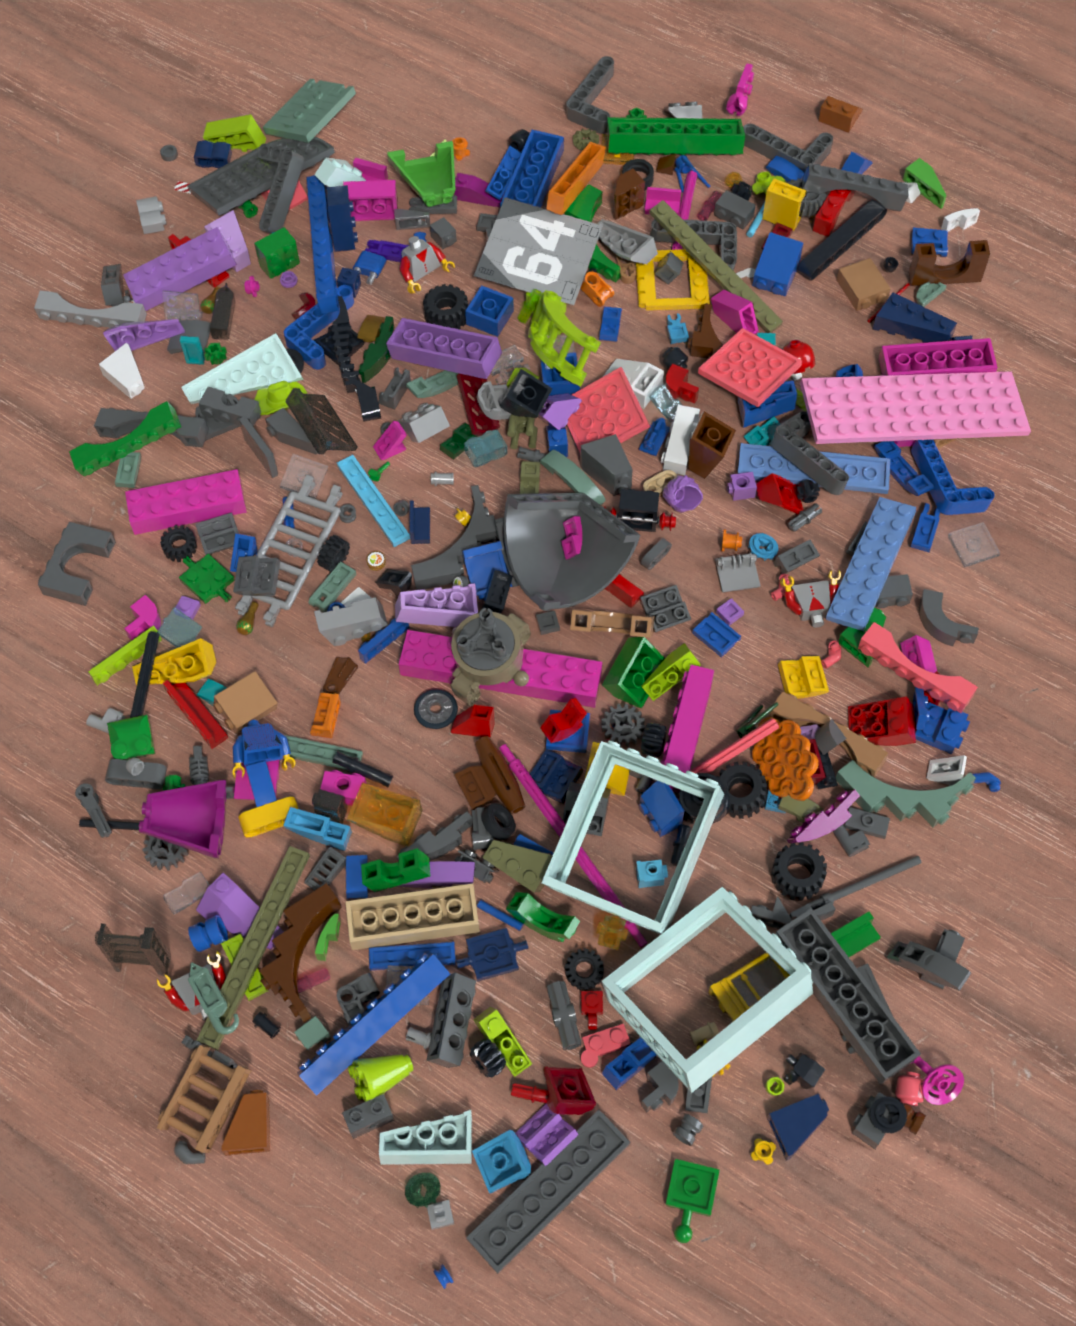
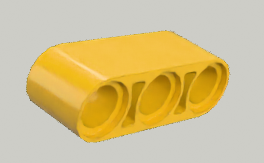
M286 797L241 813L238 819L244 837H254L283 827L290 807L299 809L296 798Z

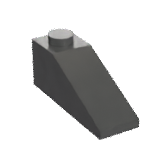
M121 264L103 266L101 289L106 306H117L124 303Z
M284 408L265 419L267 424L266 430L271 437H275L279 442L315 455L319 453L317 442Z

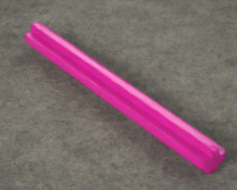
M690 171L687 174L679 216L684 220L689 219L696 185L697 173L694 171ZM673 242L672 250H682L683 247L678 242Z

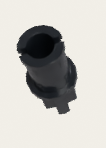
M681 824L678 827L676 841L673 842L674 849L671 858V864L674 866L678 865L692 828L688 825Z

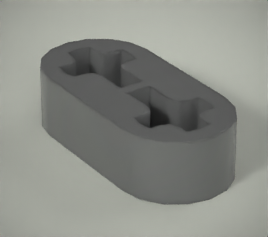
M665 538L661 539L643 557L641 565L651 570L667 555L672 544Z

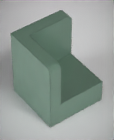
M316 1016L294 1032L306 1049H310L320 1040L324 1044L331 1039L328 1031Z

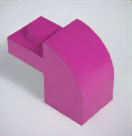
M144 595L130 606L134 616L137 618L124 628L131 641L152 626L159 630L161 625V618L155 604Z

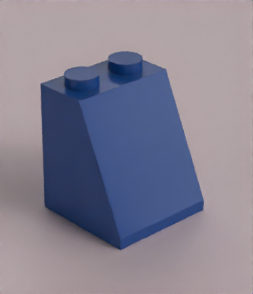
M770 232L754 273L752 286L786 297L800 263L804 242Z

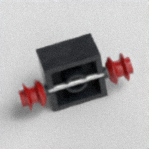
M621 489L619 513L616 515L614 507H612L611 511L608 510L636 531L656 532V524L658 525L659 523L661 531L668 527L671 532V528L676 526V517L673 516V512L670 516H666L665 512L660 515V519L657 517L659 492Z

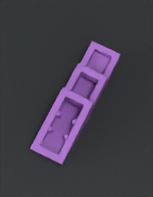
M430 862L431 877L397 887L432 888V886L452 887L453 884H473L475 862Z

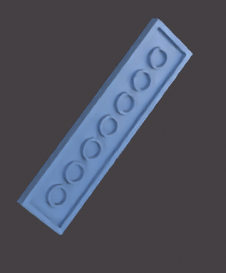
M741 443L738 474L753 472L755 480L761 481L771 473H774L796 485L808 479L812 480L814 484L817 483L772 446ZM821 452L849 475V480L844 490L888 494L890 459Z
M879 497L829 608L826 620L861 631L865 630L916 513L915 506Z

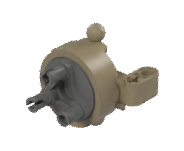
M483 608L480 613L469 616L459 626L455 627L452 631L451 644L452 653L458 666L452 674L456 677L451 684L454 695L469 706H472L481 695L479 685L508 683L513 679L516 685L525 686L529 681V675L525 671H520L523 664V645L531 635L529 625L513 613L505 616L504 614L492 612L489 608L487 611L486 608Z

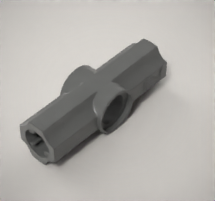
M565 981L553 982L547 985V991L552 1005L551 1012L555 1027L558 1028L563 1050L576 1049L581 1046V1039L576 1025L577 1018L573 1003L570 1002Z

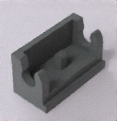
M398 367L394 370V377L386 390L379 395V404L394 410L396 409L408 389L406 384L411 382L409 370L405 369L403 374L399 372Z
M808 540L777 556L773 564L775 567H781V574H787L818 558L820 554L812 541Z

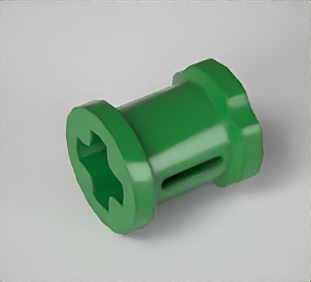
M251 199L238 206V208L243 210V214L247 218L254 217L258 212V207L251 202Z

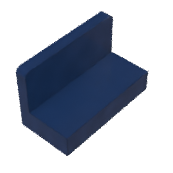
M410 500L411 544H430V507L415 508L414 500Z

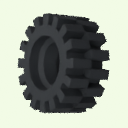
M175 525L173 530L171 527L168 528V533L164 531V536L160 538V545L166 558H170L173 562L175 559L177 562H181V559H186L187 556L190 559L193 557L192 553H196L197 542L192 530L190 531L188 527L184 528L183 525H180V528ZM177 540L186 541L185 545L180 548L172 547V544Z
M336 535L330 536L329 540L325 541L326 544L322 545L323 548L319 551L320 555L317 557L318 565L330 572L340 562L346 561V555L349 554L348 550L350 549V544Z
M585 948L584 951L578 949L576 953H571L570 958H567L565 964V975L568 982L579 990L593 989L597 984L599 985L604 975V964L599 954L596 955L595 951L592 950L590 952ZM582 962L591 964L593 967L592 974L589 977L579 976L576 972L578 964Z

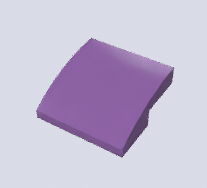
M547 1104L515 1133L524 1147L545 1166L579 1135L559 1114L553 1113Z

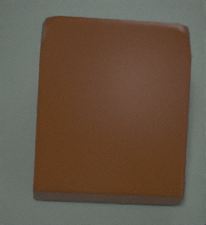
M676 154L659 158L656 172L673 175Z

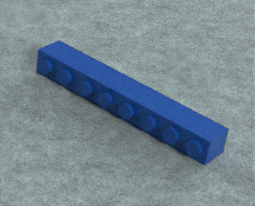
M424 953L416 960V966L412 969L407 968L399 976L401 979L395 985L393 983L389 984L383 990L384 994L379 999L374 998L367 1004L366 1007L368 1009L364 1013H357L349 1021L351 1024L345 1030L341 1028L333 1035V1041L328 1045L324 1043L316 1050L317 1055L312 1060L308 1058L298 1067L300 1069L297 1072L299 1077L316 1096L450 975L449 971L434 954L429 953L427 955Z

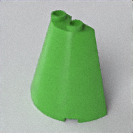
M452 141L437 143L435 156L405 161L404 150L387 152L390 165L427 206L447 204L452 201V196L455 193L454 149Z

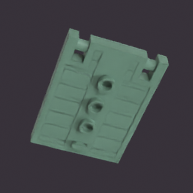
M309 79L263 126L265 134L309 143L356 94L354 86L345 88L343 84L321 80L316 83L315 79Z

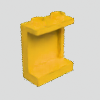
M773 179L766 192L762 219L774 224L778 222L792 228L794 231L801 220L799 211L806 190Z

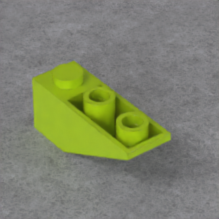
M684 643L664 659L643 683L642 688L654 701L680 682L684 677L685 671L689 672L690 665L700 667L701 664Z
M489 1007L473 1019L485 1039H490L492 1043H496L501 1053L504 1054L505 1066L514 1077L532 1065L497 1009Z

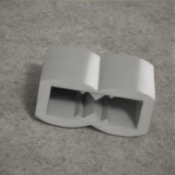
M157 196L136 200L144 234L164 231V225L167 223L165 215H161V212L164 211L162 201H158Z

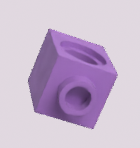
M753 472L730 476V482L727 483L728 494L732 495L733 501L755 498L757 486Z

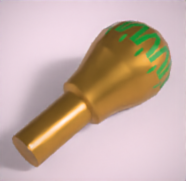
M216 286L213 292L201 302L200 307L205 314L215 312L217 297L221 292L220 287Z
M256 602L251 603L248 612L236 624V630L241 635H249L253 631L254 615L259 606Z

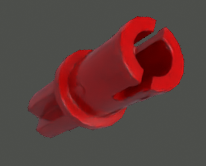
M513 1083L511 1089V1096L531 1100V1103L536 1101L547 1104L548 1098L546 1096H550L548 1090L537 1088V1085L532 1087Z

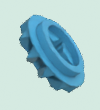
M758 533L749 540L748 548L751 549L752 554L757 555V559L761 557L764 561L767 559L772 560L778 553L777 542L767 534ZM760 545H761V547H764V546L767 547L766 550H765L764 548H763V549H760V548H759Z

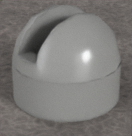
M134 757L127 760L126 769L133 776L139 775L144 769V762Z

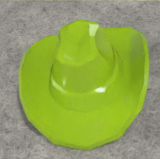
M280 381L270 384L268 388L259 389L254 400L259 402L260 415H269L276 413L282 408L288 410L304 404L308 400V393L297 381L291 383Z

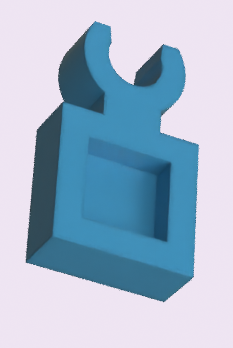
M679 313L676 320H672L670 315L667 316V332L671 344L689 341L685 323H680L681 315Z

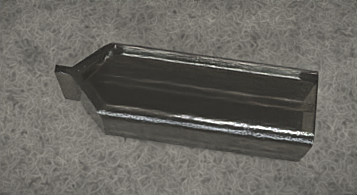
M227 283L216 292L210 325L212 339L229 340L236 302L234 293L228 288Z

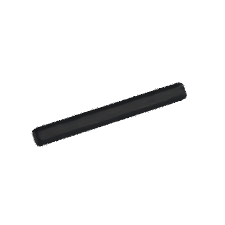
M150 631L147 635L130 718L142 716L144 712L160 636L157 632Z

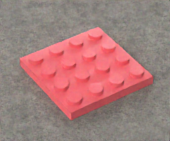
M742 328L698 368V374L759 407L801 367L802 360Z
M622 367L572 394V396L582 400L579 404V409L571 414L567 423L579 453L583 444L615 434L621 444L651 427Z

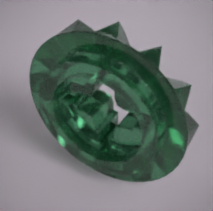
M431 1173L416 1174L406 1184L405 1197L409 1204L414 1205L417 1209L422 1206L427 1208L432 1202L436 1203V1198L441 1195V1184L438 1178ZM422 1184L426 1188V1194L424 1197L420 1193Z

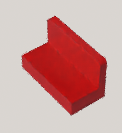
M620 574L604 588L631 609L639 601V598L644 596V592Z

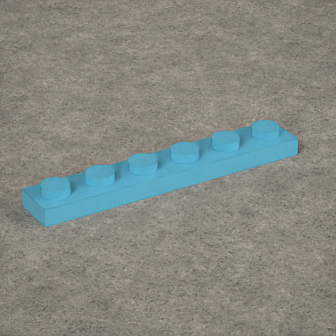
M354 455L339 461L337 467L392 546L396 547L409 540L410 534Z

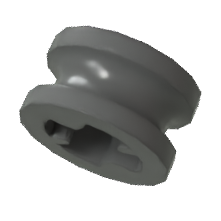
M346 504L340 507L339 517L342 522L351 523L356 519V509L354 506ZM344 512H351V515L347 516V514L345 515Z

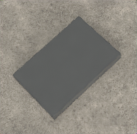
M245 416L241 417L239 422L244 440L272 478L278 476L273 453Z

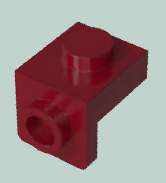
M308 292L299 294L304 305L291 314L295 320L316 305L314 297Z

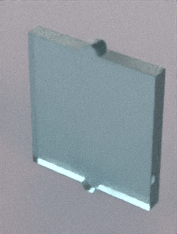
M174 607L167 618L163 619V624L157 633L178 648L195 641L202 626Z

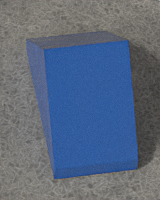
M851 151L841 170L863 174L873 162L859 153Z

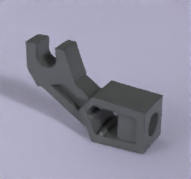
M187 1035L181 1042L192 1052L202 1045ZM209 1050L207 1056L232 1069L238 1066L231 1058L217 1050H214V1052Z

